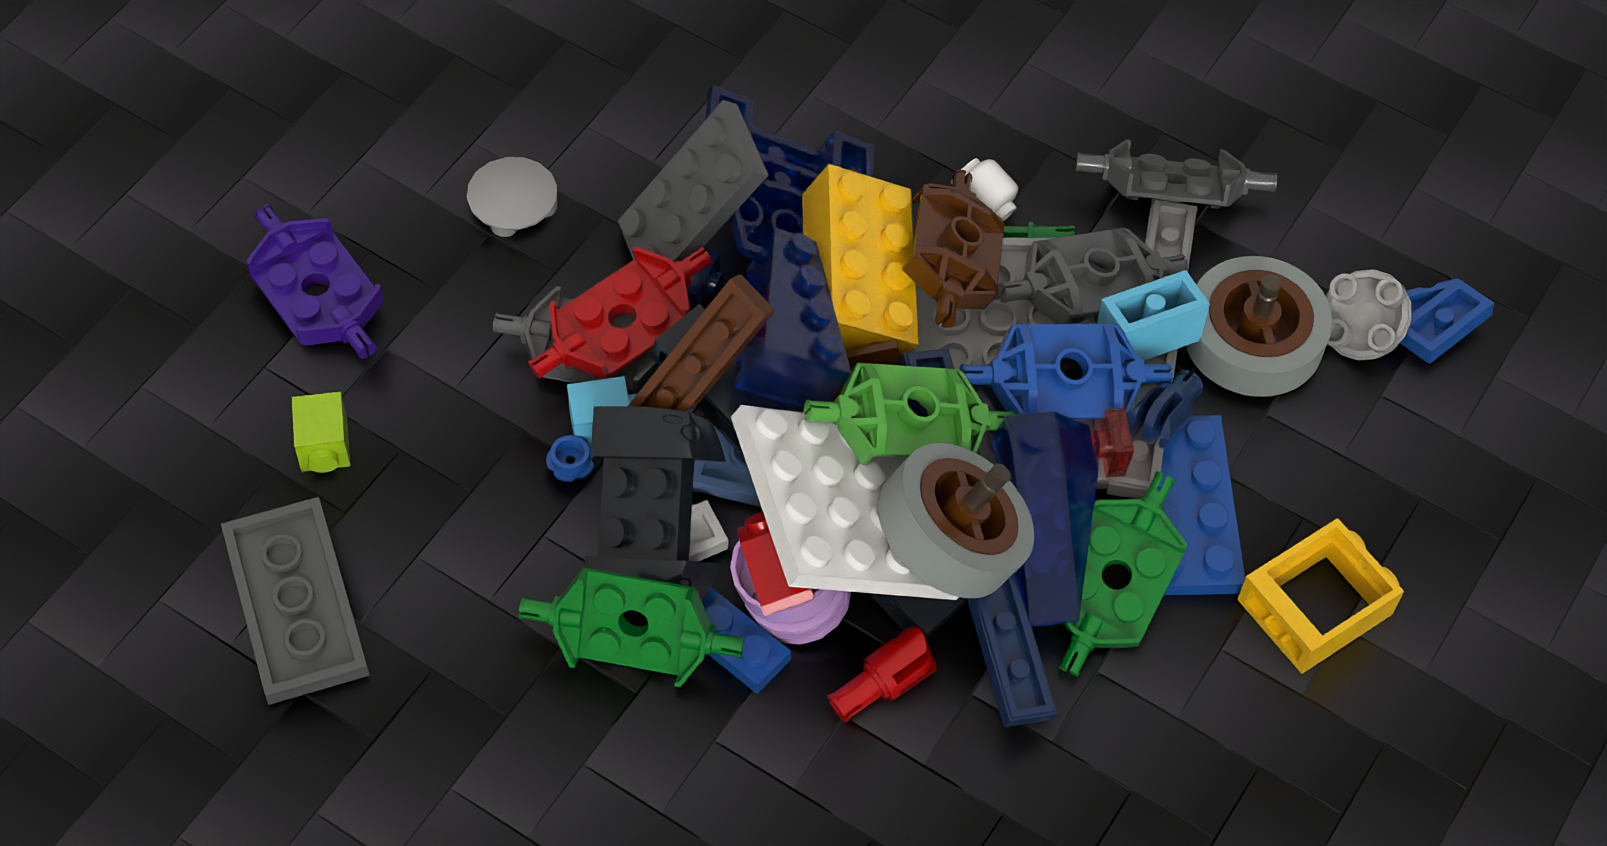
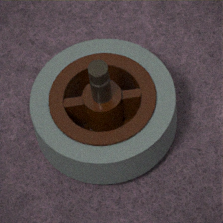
M1243 256L1226 260L1214 266L1202 276L1197 286L1210 303L1202 337H1200L1198 342L1187 345L1186 348L1194 364L1206 377L1230 391L1243 395L1263 397L1280 395L1294 390L1304 384L1315 373L1330 338L1332 312L1324 292L1311 277L1289 263L1263 256Z
M932 443L916 449L884 483L878 497L880 525L886 540L897 557L912 573L928 585L949 595L961 598H980L992 594L1016 572L1031 555L1034 545V526L1025 501L1010 481V471L1002 464L993 465L977 453L953 444Z

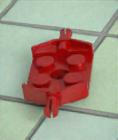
M635 246L632 248L635 258L633 261L560 309L557 308L554 301L550 302L554 343L551 344L549 349L528 361L533 373L540 379L562 363L566 368L572 366L598 378L607 379L651 350L658 336L691 311L688 287L692 285L690 277L708 265L713 264L708 252L703 247H700L682 261L673 262L670 258ZM622 314H631L636 317L635 321L626 328L612 326L613 320Z

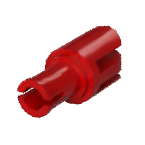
M915 626L907 628L863 659V672L833 693H829L827 699L836 714L846 723L851 717L878 698L882 697L884 700L888 698L893 701L935 672L937 664L921 629Z

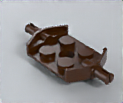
M958 170L953 174L952 186L933 183L924 184L913 197V203H920L913 255L902 269L926 294L936 300L937 312L935 322L937 325H940L942 322L941 327L944 328L952 327L956 323V309L985 310L995 299L998 291L1004 222L991 208L987 207L976 197V193L970 191L973 177L970 172L965 176L966 170Z

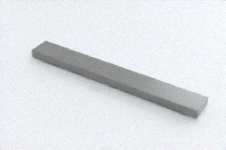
M1152 199L1145 244L1153 252L1158 251L1161 258L1184 254L1186 256L1185 259L1188 261L1189 269L1197 206ZM1177 349L1144 361V364H1170L1172 370L1169 373H1173L1174 378ZM1144 384L1140 386L1131 410L1157 384ZM1124 421L1117 425L1109 474L1110 480L1106 494L1140 499L1145 496L1155 476V472H1161L1164 448L1159 447L1160 437L1154 444H1150L1141 440L1142 427L1134 436H1131L1125 430Z

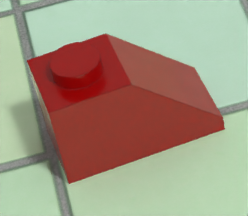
M760 512L746 519L745 525L738 527L737 531L764 616L814 599L812 588L788 586L764 513Z

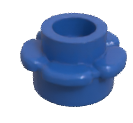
M567 435L553 443L551 450L547 454L546 464L548 469L554 471V476L557 479L571 482L577 478H585L590 474L594 467L591 461L594 457L591 456V447L582 438ZM575 459V462L569 464L566 462V460Z

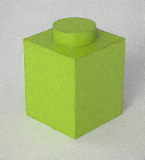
M341 392L292 397L294 447L301 472L314 471L325 473L336 468L349 467L348 424Z

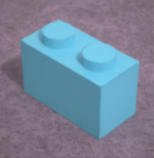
M1184 270L1103 298L1097 324H1117L1122 329L1138 358L1145 361L1198 342L1203 334L1210 303L1188 272Z

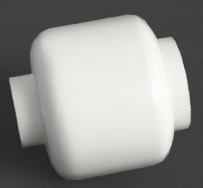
M975 158L961 169L966 170L965 176L968 172L972 174L970 191L976 193V197L1002 218L1003 222L1017 209L1012 201L1018 193V185L997 162L991 159L980 162L978 158Z

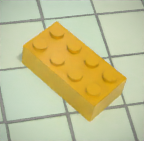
M828 164L802 194L805 350L823 354L867 346L875 342L895 340L898 342L902 354L912 352L919 345L916 283L902 270L903 266L913 255L914 247L911 189Z

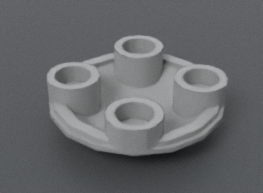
M504 157L490 161L475 172L468 184L467 201L472 213L484 224L491 226V230L495 235L508 237L516 233L517 230L536 225L545 217H550L556 212L557 184L552 173L539 162L525 157Z
M1374 269L1354 271L1351 274H1340L1331 281L1330 290L1326 294L1332 312V330L1327 344L1340 355L1358 361L1377 359L1393 351L1405 338L1412 321L1411 300L1405 287L1392 275Z

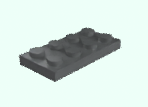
M722 100L618 220L633 260L635 258L632 248L636 246L670 258L673 262L682 261L700 247H704L768 176L736 103Z
M319 497L222 523L221 527L268 705L370 676Z

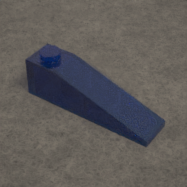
M1057 412L1008 415L1004 417L992 436L996 463L1004 465L1010 471V481L1025 501L1034 526V545L1031 555L1017 570L1020 589L1031 627L1075 623L1079 620L1098 479V467L1089 425Z

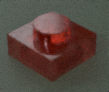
M1125 408L1105 409L1100 428L1093 431L1092 446L1096 459H1102L1106 478L1126 476L1134 453Z

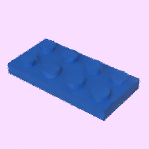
M1221 415L1191 416L1185 426L1164 447L1161 472L1164 473V477L1158 492L1167 475L1175 480L1162 505L1164 508L1163 512L1188 544L1164 595L1240 594L1245 581V572Z

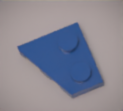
M1458 278L1437 283L1431 288L1419 287L1407 290L1406 292L1411 300L1412 321L1405 338L1400 344L1430 364L1492 316L1494 302Z

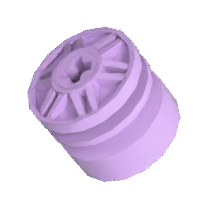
M740 541L735 545L730 566L734 585L741 599L745 602V606L753 621L779 642L805 644L823 638L839 625L848 611L851 595L849 591L812 589L814 599L764 616Z

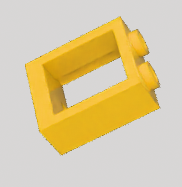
M1337 518L1247 575L1237 600L1298 671L1303 674L1393 615L1404 591L1399 586L1396 576L1388 568L1382 567L1366 550L1361 537L1354 531L1348 530ZM1327 557L1369 606L1322 636L1280 586Z

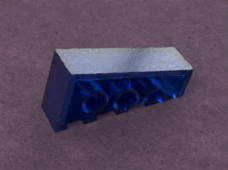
M775 228L747 267L746 280L776 311L738 355L737 362L741 363V370L736 376L735 388L804 409L806 400L830 402L851 375V370L817 242L804 234H793Z

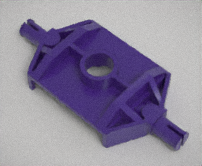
M264 205V211L261 207L257 209L254 215L255 219L259 221L267 233L246 260L248 271L300 344L308 346L342 341L344 344L349 342L359 358H367L366 351L371 356L376 351L377 346L366 334L364 327L383 302L381 287L379 284L373 285L338 240L332 231L330 220L328 218L288 221L285 223L280 220L271 205ZM315 284H323L329 287L324 294L319 296L305 293L310 286Z

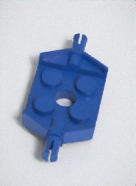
M1013 324L1006 332L995 358L988 365L961 364L959 368L971 385H989V387H993L994 393L1006 412L1013 411L1015 413L1013 419H1016V426H1020L1025 420L1115 419L1114 425H1119L1130 412L1140 386L1144 384H1171L1173 373H1169L1172 370L1170 364H1144V359L1138 358L1122 329L1117 324ZM1070 358L1078 362L1083 372L1082 379L1072 380L1067 378L1060 369L1061 359Z

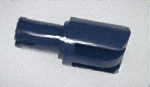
M1184 370L1174 376L1171 384H1157L1128 413L1124 421L1125 430L1129 435L1134 436L1142 427L1141 440L1154 444L1160 437L1159 447H1166L1185 426L1192 415V402L1203 391V383L1199 376L1193 373L1185 382L1184 380L1188 377L1189 371Z

